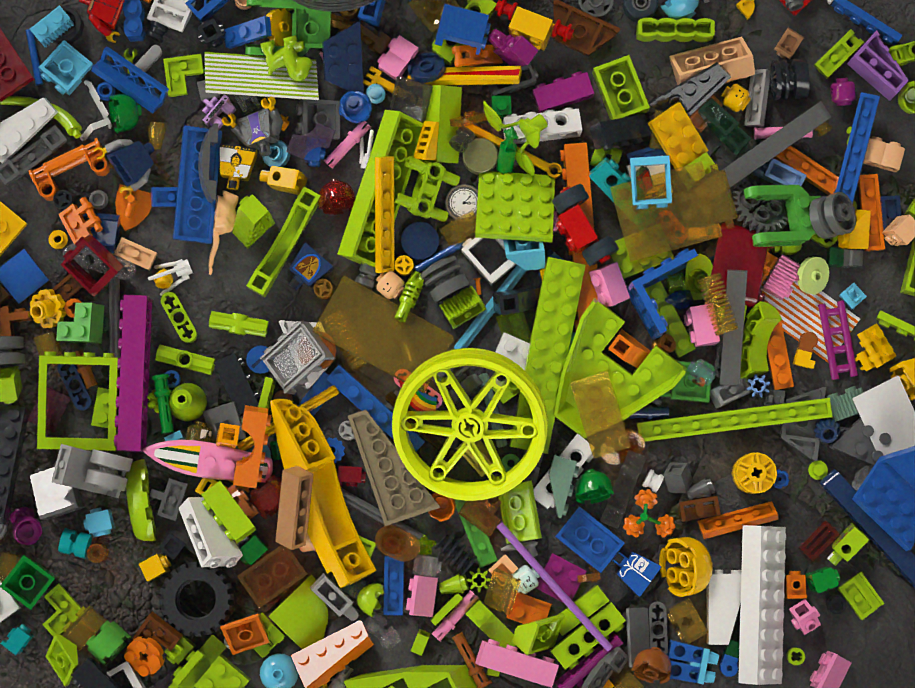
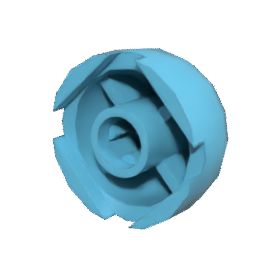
M667 0L665 2L666 5H662L661 8L672 19L691 18L696 14L694 10L697 8L699 0Z
M277 653L269 656L263 661L260 668V679L266 688H292L298 679L299 673L292 657L285 654Z

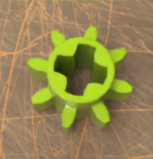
M480 568L477 569L475 574L470 571L472 579H467L468 582L473 583L470 589L478 587V592L481 591L483 586L488 589L486 581H491L490 578L485 577L488 571H485L483 574L480 573ZM478 574L481 575V578L485 579L479 586L477 582L473 581L474 578H477Z

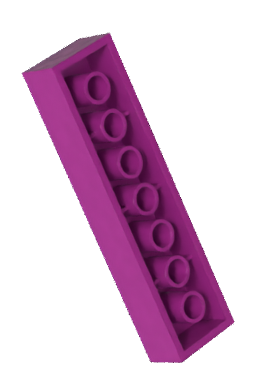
M124 295V300L120 301V311H123V319L119 321V330L122 331V338H119L118 341L121 358H118L117 362L118 369H120V377H117V388L120 391L119 396L116 397V408H119V413L115 417V427H118V435L114 437V446L117 447L118 451L143 452V448L147 444V396L149 394L153 300L148 296Z

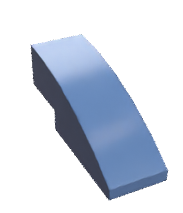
M773 158L750 173L776 185L802 186L806 178V174Z

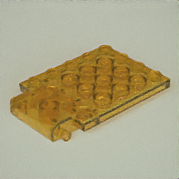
M701 161L670 170L672 203L668 204L666 208H656V204L648 205V209H637V206H633L631 181L610 187L630 262L722 237L719 223L725 222L727 229L735 227L733 219H737L738 215L725 169L719 171L718 165L713 164L710 165L712 173L705 174ZM665 172L636 180L637 200L666 198Z

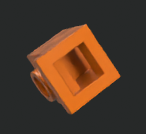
M789 571V575H785L784 598H807L806 575H801V571ZM798 581L799 587L795 589L793 583Z

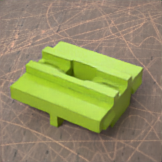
M262 612L263 623L271 642L253 649L263 658L284 639L285 635Z

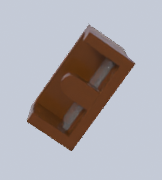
M718 496L679 502V505H677L680 522L721 515Z

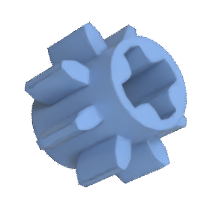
M755 374L753 381L748 379L751 387H748L747 391L753 390L752 397L759 394L763 398L762 393H769L766 386H769L770 382H764L765 375L762 378H758ZM756 382L764 384V386L761 387L760 391H758L757 388L753 389V387L756 386Z

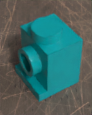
M21 624L17 629L13 628L7 635L9 639L2 640L0 644L14 655H19L34 635L30 633L31 629Z

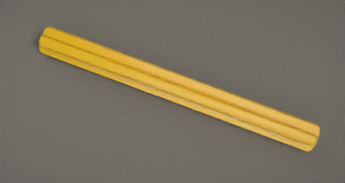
M332 385L298 407L303 406L310 412L338 395L339 391L335 385ZM273 422L270 423V427L266 426L265 433L268 434V437L275 433ZM249 436L239 442L237 447L240 450L246 451L254 446V441Z

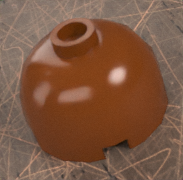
M652 647L642 650L637 654L631 670H634V675L643 681L653 683L654 680H660V683H666L670 680L672 665L670 658L660 648Z

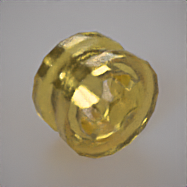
M826 120L814 129V131H818V137L826 134L833 128L832 125L828 124L829 120Z

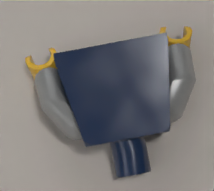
M118 139L105 145V148L97 147L94 149V151L100 149L103 152V155L97 157V159H102L105 153H109L107 158L126 185L121 187L119 192L129 191L124 196L125 199H127L128 195H132L133 190L136 191L147 183L151 172L150 167L153 165V160L149 155L155 151L151 143L148 142L142 145L140 141L133 142L130 139Z

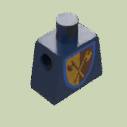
M305 243L289 268L295 276L288 284L296 291L303 283L311 288L316 281L323 279L334 267Z

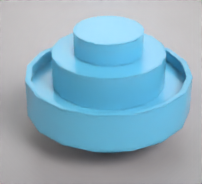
M279 140L277 143L270 145V155L262 156L268 166L283 167L289 161L290 149L286 143Z

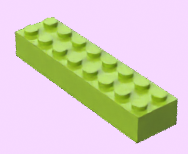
M384 111L337 253L338 255L358 264H365L375 268V157L394 156V195L396 192L404 194L412 171L411 168L404 166L408 156L414 157L423 123L400 111ZM394 203V222L400 207L396 203Z

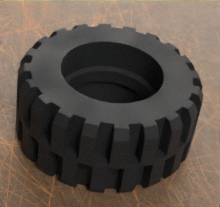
M200 562L183 564L174 569L166 577L164 585L160 589L161 599H159V605L162 607V616H165L166 622L186 636L201 637L216 632L221 628L220 626L225 625L229 621L228 619L232 616L233 608L236 604L234 595L236 592L230 577H227L226 572L218 567H201ZM192 581H204L215 592V606L204 617H192L186 614L180 605V593L184 586Z

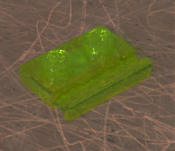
M523 312L496 317L501 335L505 332L530 343L531 332Z

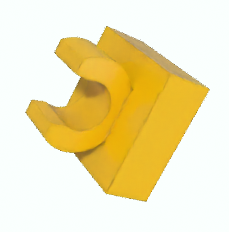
M866 350L857 354L855 361L860 360L863 365L860 370L868 371L875 367L873 362H870Z

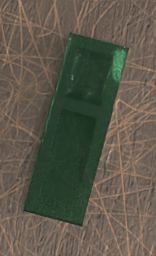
M712 98L698 110V113L709 128L736 156L751 141L752 138L738 126L739 122Z

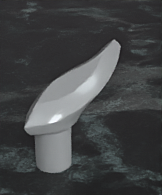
M530 540L521 542L533 557L538 555L535 548L538 542ZM512 544L501 548V551L516 550Z

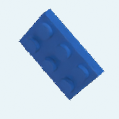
M580 506L555 536L599 573L605 569L625 544Z

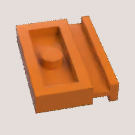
M515 591L506 618L522 624L548 617L552 604Z

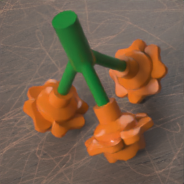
M650 489L640 490L639 494L635 495V504L639 505L644 511L640 517H635L631 514L628 518H624L625 524L623 529L626 530L627 535H633L634 537H638L639 534L642 535L645 526L643 521L647 520L655 523L657 535L665 538L673 533L676 527L673 517L666 514L656 520L649 516L648 509H652L658 503L656 499L657 494L652 493Z

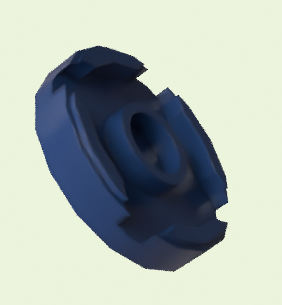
M436 53L417 55L418 58L411 59L408 64L410 78L420 83L435 81L446 70L444 59L440 58Z
M416 222L410 224L404 230L401 236V245L404 252L410 258L424 260L436 253L439 246V236L431 225L425 222Z

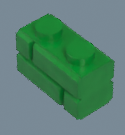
M823 567L805 574L809 589L814 593H821L827 591V589L837 587L840 580L838 571L831 567Z

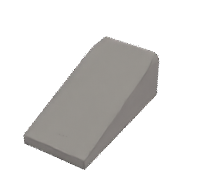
M746 378L740 379L739 385L723 384L710 390V397L715 408H719L753 392V390L747 391V388L751 386Z

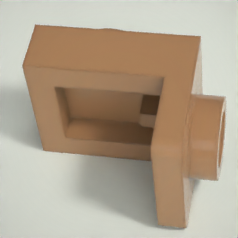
M788 27L774 48L777 51L776 54L783 59H791L804 37Z

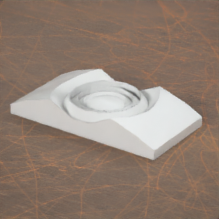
M154 0L147 19L159 22L166 27L183 33L192 15V11L185 4L188 0Z

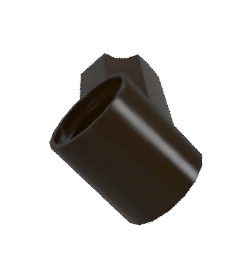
M361 20V41L367 44L370 50L381 56L387 50L392 39Z

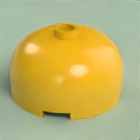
M691 537L674 538L668 540L665 548L661 549L659 557L661 577L666 576L669 585L668 590L672 594L684 597L697 594L707 587L712 577L713 565L707 548L700 541ZM667 560L671 564H681V566L668 568L666 572L665 565Z

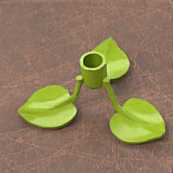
M486 100L483 101L487 121L495 130L501 131V128L505 129L519 125L527 141L520 150L517 148L515 159L526 173L534 176L533 163L524 153V149L528 144L533 148L538 147L540 131L548 127L545 118L538 114L531 120L529 118L525 120L520 119L518 122L505 125L498 114L486 103Z

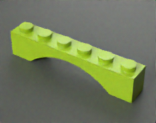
M305 186L303 187L276 240L246 285L250 290L264 298L266 297L322 200L321 195Z

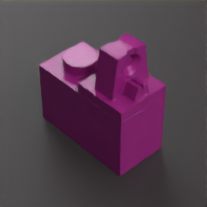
M494 29L487 38L495 47L493 52L509 66H527L538 52V49L523 36H506L499 30Z

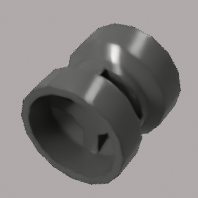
M361 264L359 268L360 274L356 277L355 283L373 288V280L378 273L375 272L374 267Z

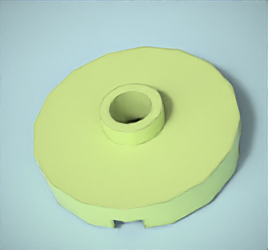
M808 257L801 263L797 273L799 276V281L797 280L801 291L806 294L816 295L826 287L829 279V267L821 257Z

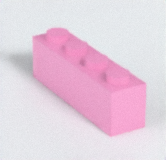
M489 639L486 642L482 640L476 664L552 688L559 665L553 663L554 659L546 656L540 659L535 657L536 653L526 655L525 653L518 652L517 647L507 644L505 648L499 646L500 642Z

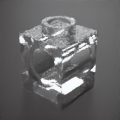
M415 554L413 574L436 577V573L440 574L442 562H438L437 557Z

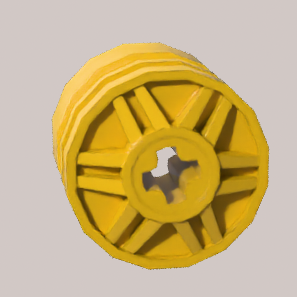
M758 452L742 456L736 461L732 469V478L736 487L749 494L767 491L775 483L777 476L776 466L772 459ZM754 469L760 471L757 477L751 475Z

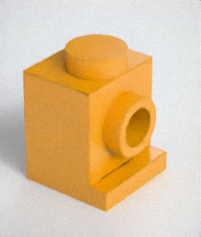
M220 423L216 446L236 448L240 426Z

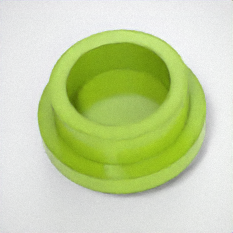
M814 461L809 465L808 473L813 479L821 480L827 475L828 468L824 462Z

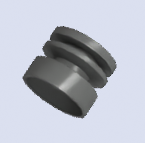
M455 256L433 263L420 274L422 280L430 278L425 282L426 286L435 284L436 287L430 291L435 304L459 294L461 290L470 286L465 273L455 275L461 268L460 264L452 266L457 262Z
M472 366L450 368L467 395H470L483 385L477 373L467 376L466 373ZM445 372L438 373L441 378L447 377ZM451 384L447 385L446 387H448L449 394L455 405L461 400Z

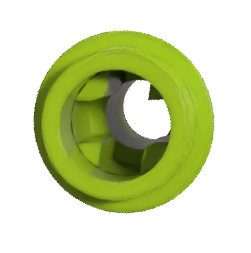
M458 574L439 583L441 594L464 593L465 590H469L465 575L461 576Z

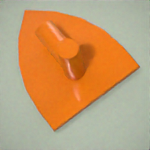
M120 184L115 201L116 213L120 215V223L123 229L127 231L136 227L150 213L152 208L151 193L139 189L133 190L132 195H128L127 199H125L124 196L129 191L124 190L120 193V188L125 186Z

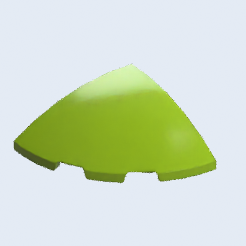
M312 574L268 616L301 649L324 639L326 625L328 624V607L310 588L316 581Z

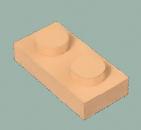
M121 238L114 253L115 256L149 271L158 254L125 238Z

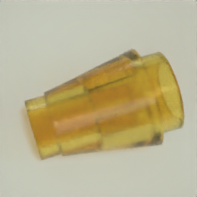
M150 122V126H148L149 142L153 145L154 149H162L167 130L165 123Z

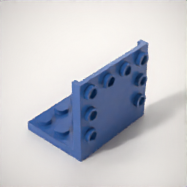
M687 248L679 252L674 260L670 257L662 261L661 267L657 269L651 267L643 272L644 276L632 281L627 288L630 296L629 299L652 341L660 338L667 331L666 327L668 324L663 315L659 316L656 301L653 298L650 299L645 289L686 268L687 261L698 256L695 249L689 251Z
M915 446L879 457L852 498L905 551L911 550L915 543Z

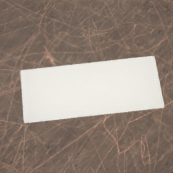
M899 376L853 398L864 426L870 425L874 429L870 439L876 451H881L883 455H887L915 446V411ZM882 433L890 435L891 441L888 444H882L879 441Z

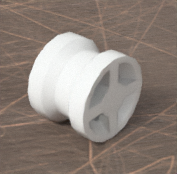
M650 469L642 486L645 488L649 487L656 493L664 479V475H657L654 470Z

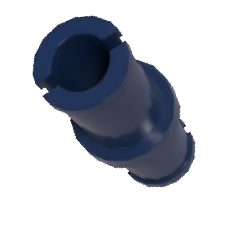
M647 405L629 417L630 419L646 418L647 420L652 418L668 419L669 407H652V405Z

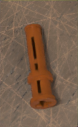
M461 632L452 637L469 668L468 675L472 676L477 686L476 688H484L493 682L488 679L484 672L485 667L475 663L476 657L463 635L464 633ZM462 644H464L471 659L468 658L465 650L462 647ZM478 674L482 678L483 682L480 681Z

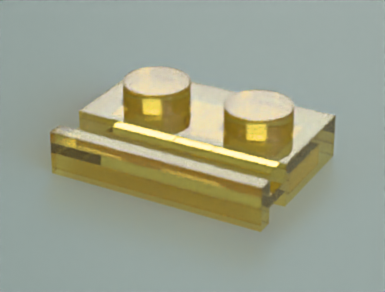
M498 568L494 569L484 604L500 612L503 611L506 615L511 614L521 579H516L513 575Z

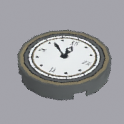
M462 184L455 186L449 191L445 200L446 211L455 221L464 223L471 222L476 218L478 190L471 185Z

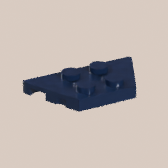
M355 22L350 27L341 30L336 35L322 42L324 80L348 91L364 93L360 22Z

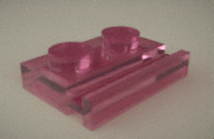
M47 387L46 429L55 432L70 397ZM38 399L28 418V421L38 425Z

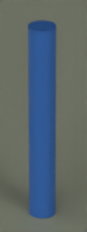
M27 29L26 36L35 84L39 86L43 85V79L40 76V63L35 37L31 30Z
M462 238L414 267L415 271L420 273L433 263L463 247L464 239Z

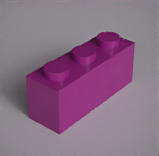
M581 71L572 74L567 79H564V77L553 80L552 84H539L535 86L536 89H533L532 92L539 113H543L546 110H556L593 98L594 96L588 73L582 74Z

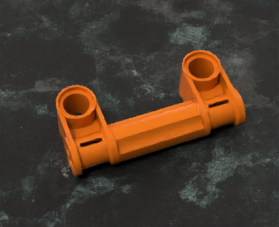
M95 138L93 142L85 146L80 145L43 163V166L33 171L31 169L28 170L39 194L47 201H53L55 193L59 191L53 177L88 161L91 169L98 176H106L111 168L106 155L102 159H97V157L103 155V152L100 149L94 151L97 147L103 148L99 139ZM100 162H104V167L100 170H97V164ZM48 187H52V192L49 195H45V190Z

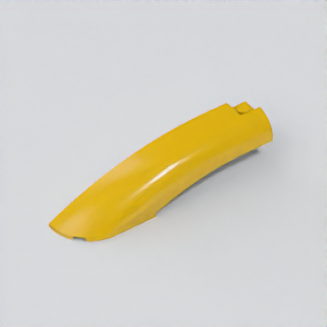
M274 399L270 401L284 469L299 466L313 473L307 529L309 538L327 574L333 573L340 588L351 585L374 573L376 569L358 536L347 509L334 463L336 458L317 421L303 406L298 407L292 403L293 401L288 399Z

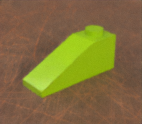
M595 585L574 603L588 618L609 602V599L599 586ZM568 607L559 613L565 615L560 629L562 636L581 623Z

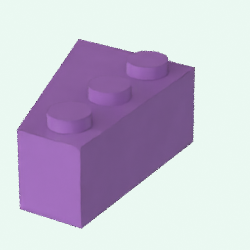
M876 30L850 59L847 65L890 101L908 82V79L897 61H894L891 57L887 45L883 44L879 37L880 34Z

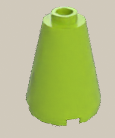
M180 384L173 389L171 396H169L171 413L179 420L193 421L202 416L203 411L206 410V395L195 384Z

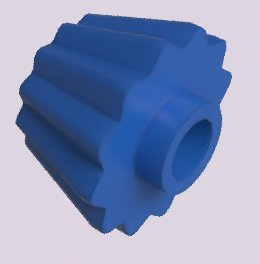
M329 437L327 439L329 446L334 447L336 450L334 453L336 458L334 463L341 461V457L345 455V447L342 445V441Z

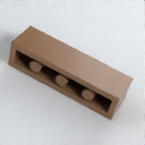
M299 466L283 470L276 542L291 550L306 545L313 473Z

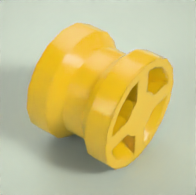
M405 255L399 256L395 261V270L399 275L408 276L412 273L414 264L410 257Z

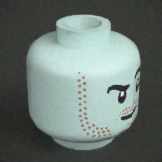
M523 565L512 574L510 581L518 593L527 594L539 585L537 578L540 575L533 568L530 569L528 565Z

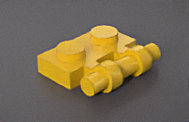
M877 323L857 334L861 341L859 342L861 347L865 348L870 362H873L876 368L896 357L892 346Z

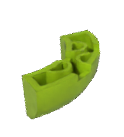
M758 302L746 316L748 320L743 328L740 379L752 378L755 374L759 376L769 371L767 364L768 341L773 329L782 320L776 308L769 303Z
M145 459L133 462L130 471L126 472V478L128 479L126 495L129 516L134 536L143 541H155L156 526L148 495L150 493L149 473Z

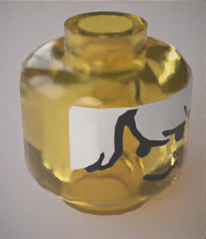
M195 422V425L188 426L185 440L210 442L212 430L206 427L207 423Z

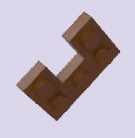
M152 611L129 644L135 638L143 636L142 638L145 639L148 637L153 638L166 649L172 651L183 635ZM127 647L124 649L122 654L126 653ZM146 653L142 654L147 659L148 655Z

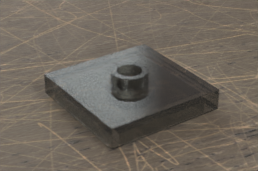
M397 76L389 110L400 111L424 123L433 86Z

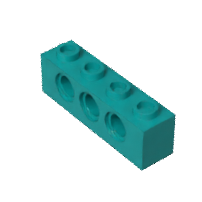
M604 158L590 171L589 177L642 231L658 217L659 208H656L655 204L648 205V209L636 210L632 202L630 176L626 173L622 174L618 169L619 165L613 159ZM614 175L618 180L611 183L607 180V177ZM638 186L637 200H647L644 197L646 195L645 192ZM628 189L631 193L629 196H622L620 191Z

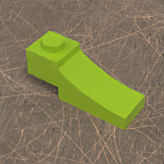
M480 600L465 613L490 639L500 642L499 646L505 648L507 644L516 646L512 642L514 634Z

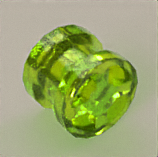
M678 273L677 276L667 275L669 294L675 291L685 292L683 273Z

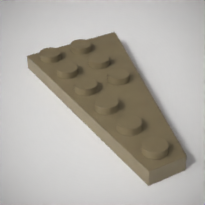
M367 409L348 415L385 526L440 508L427 488L408 471L397 449Z

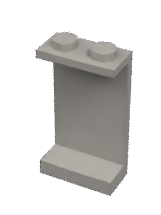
M61 444L51 480L52 483L119 498L120 490L108 491L94 487L95 484L84 482L87 469L99 470L100 467L90 462L91 451ZM119 471L118 475L124 477L126 472Z

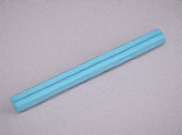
M516 265L496 292L512 290L526 270ZM493 296L486 304V310L475 318L455 344L454 349L467 348L494 314Z

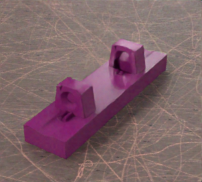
M612 632L608 635V641L613 647L608 652L602 645L598 644L593 648L594 651L590 655L584 656L574 668L569 669L554 683L559 688H573L576 684L581 688L584 683L583 678L592 671L604 656L616 647L621 646L623 642Z

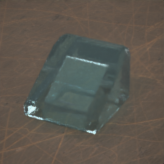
M361 579L351 585L342 587L341 590L357 599L358 593L365 587L367 582Z

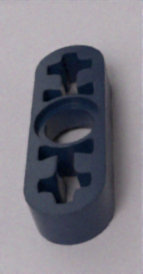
M58 364L57 370L75 407L82 411L90 409L93 401L80 373L77 371L76 364H68L72 366L69 368L71 374L76 373V376H71L67 380L68 372L62 371L64 364ZM74 379L80 382V387L77 390L70 388V382ZM82 390H84V393H81L82 397L88 399L85 407L78 404L81 401L78 395L74 397V394L80 393Z

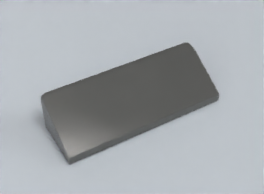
M647 607L626 608L629 667H632L634 659L640 651L650 648Z

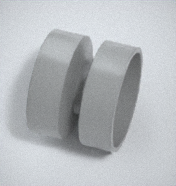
M93 449L90 462L100 467L99 470L87 469L84 482L95 484L94 487L108 491H114V489L125 491L128 479L118 475V472H129L133 459Z

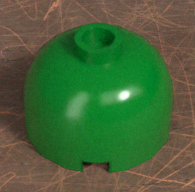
M111 95L109 98L113 100L109 102V113L111 122H116L117 128H114L115 132L121 133L136 127L139 116L142 115L140 105H136L135 100L128 95Z
M594 469L586 470L576 480L574 486L576 501L581 504H585L584 500H591V504L602 502L610 498V493L614 494L613 486L608 476Z

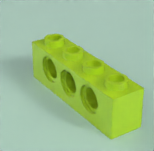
M467 0L468 5L464 9H477L480 13L489 15V19L495 12L497 3L493 0ZM444 39L442 46L435 45L434 40L432 43V53H436L440 58H443L448 66H451L455 60V54H452V47L465 45L456 42L455 45L450 46L446 43L447 40Z
M612 602L607 603L589 618L607 640L609 639L608 635L613 631L615 633L620 631L625 626L623 623L626 621ZM603 619L609 621V627L606 630L599 628V622ZM583 624L550 649L564 669L569 667L571 670L579 663L578 659L583 655L585 657L590 655L594 651L593 647L599 643L595 637L592 642H585L584 634L588 632V629ZM571 644L579 646L577 654L569 653L568 649Z

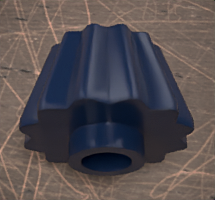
M826 418L825 420L820 419V422L816 423L814 432L816 433L815 437L819 438L820 442L828 444L839 438L838 434L841 430L835 419L830 420ZM826 429H831L829 433L824 432Z

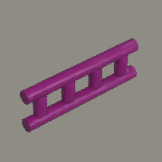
M844 300L837 302V308L826 309V304L818 305L832 380L839 379L838 373L850 371V377L858 376ZM839 315L841 326L830 328L828 317ZM843 334L845 345L833 347L831 335ZM846 353L848 364L837 365L835 354Z

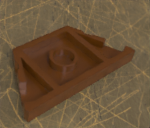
M553 1L554 24L560 19L562 25L568 26L572 24V29H575L572 39H567L566 42H563L562 37L557 35L554 38V41L589 57L620 32V28L562 1Z

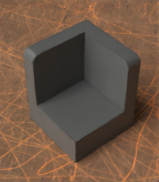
M669 463L663 474L670 493H687L693 482L688 463Z

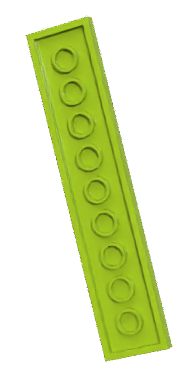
M547 257L525 365V371L539 388L547 410L548 428L543 451L545 454H548L561 373L568 356L586 266L585 264ZM520 391L515 417L533 419L530 406ZM528 425L525 426L524 429L527 431L533 430V427ZM511 438L509 446L528 450L532 438Z

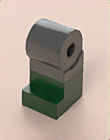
M830 247L827 249L826 263L828 267H863V251Z

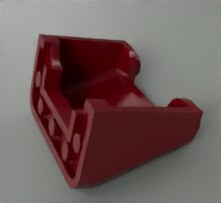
M728 223L721 224L708 290V297L713 302L722 304L725 301L727 269L747 270L745 298L747 308H753L760 301L764 302L765 294L762 293L760 287L767 252L771 248L773 249L774 246L754 247L752 236L756 234L755 229L749 231L747 227Z

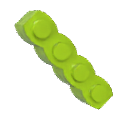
M642 18L638 20L636 26V39L643 42L655 39L661 42L672 40L679 42H689L691 40L708 42L715 35V21L708 18L696 21L690 18H682L677 21L672 18H662L659 20Z

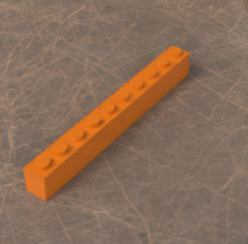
M587 143L564 144L563 150H560V159L565 161V168L562 169V180H566V187L582 184L589 198L579 206L594 230ZM568 249V254L572 255L573 262L586 265L576 311L577 319L574 321L576 331L581 316L594 298L598 300L589 274L590 271L597 269V264L589 266L582 255L583 251L575 255L574 251L570 252Z

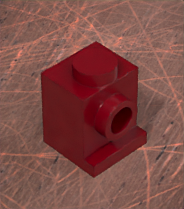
M339 466V484L342 486L343 482H346V486L357 487V483L366 482V472L363 471L362 467Z

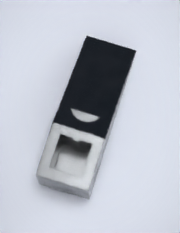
M541 286L493 293L494 312L504 315L537 308Z

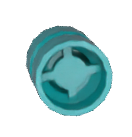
M65 528L60 538L58 552L68 555L74 553L75 557L86 559L91 548L93 536L83 532L77 534L76 530Z

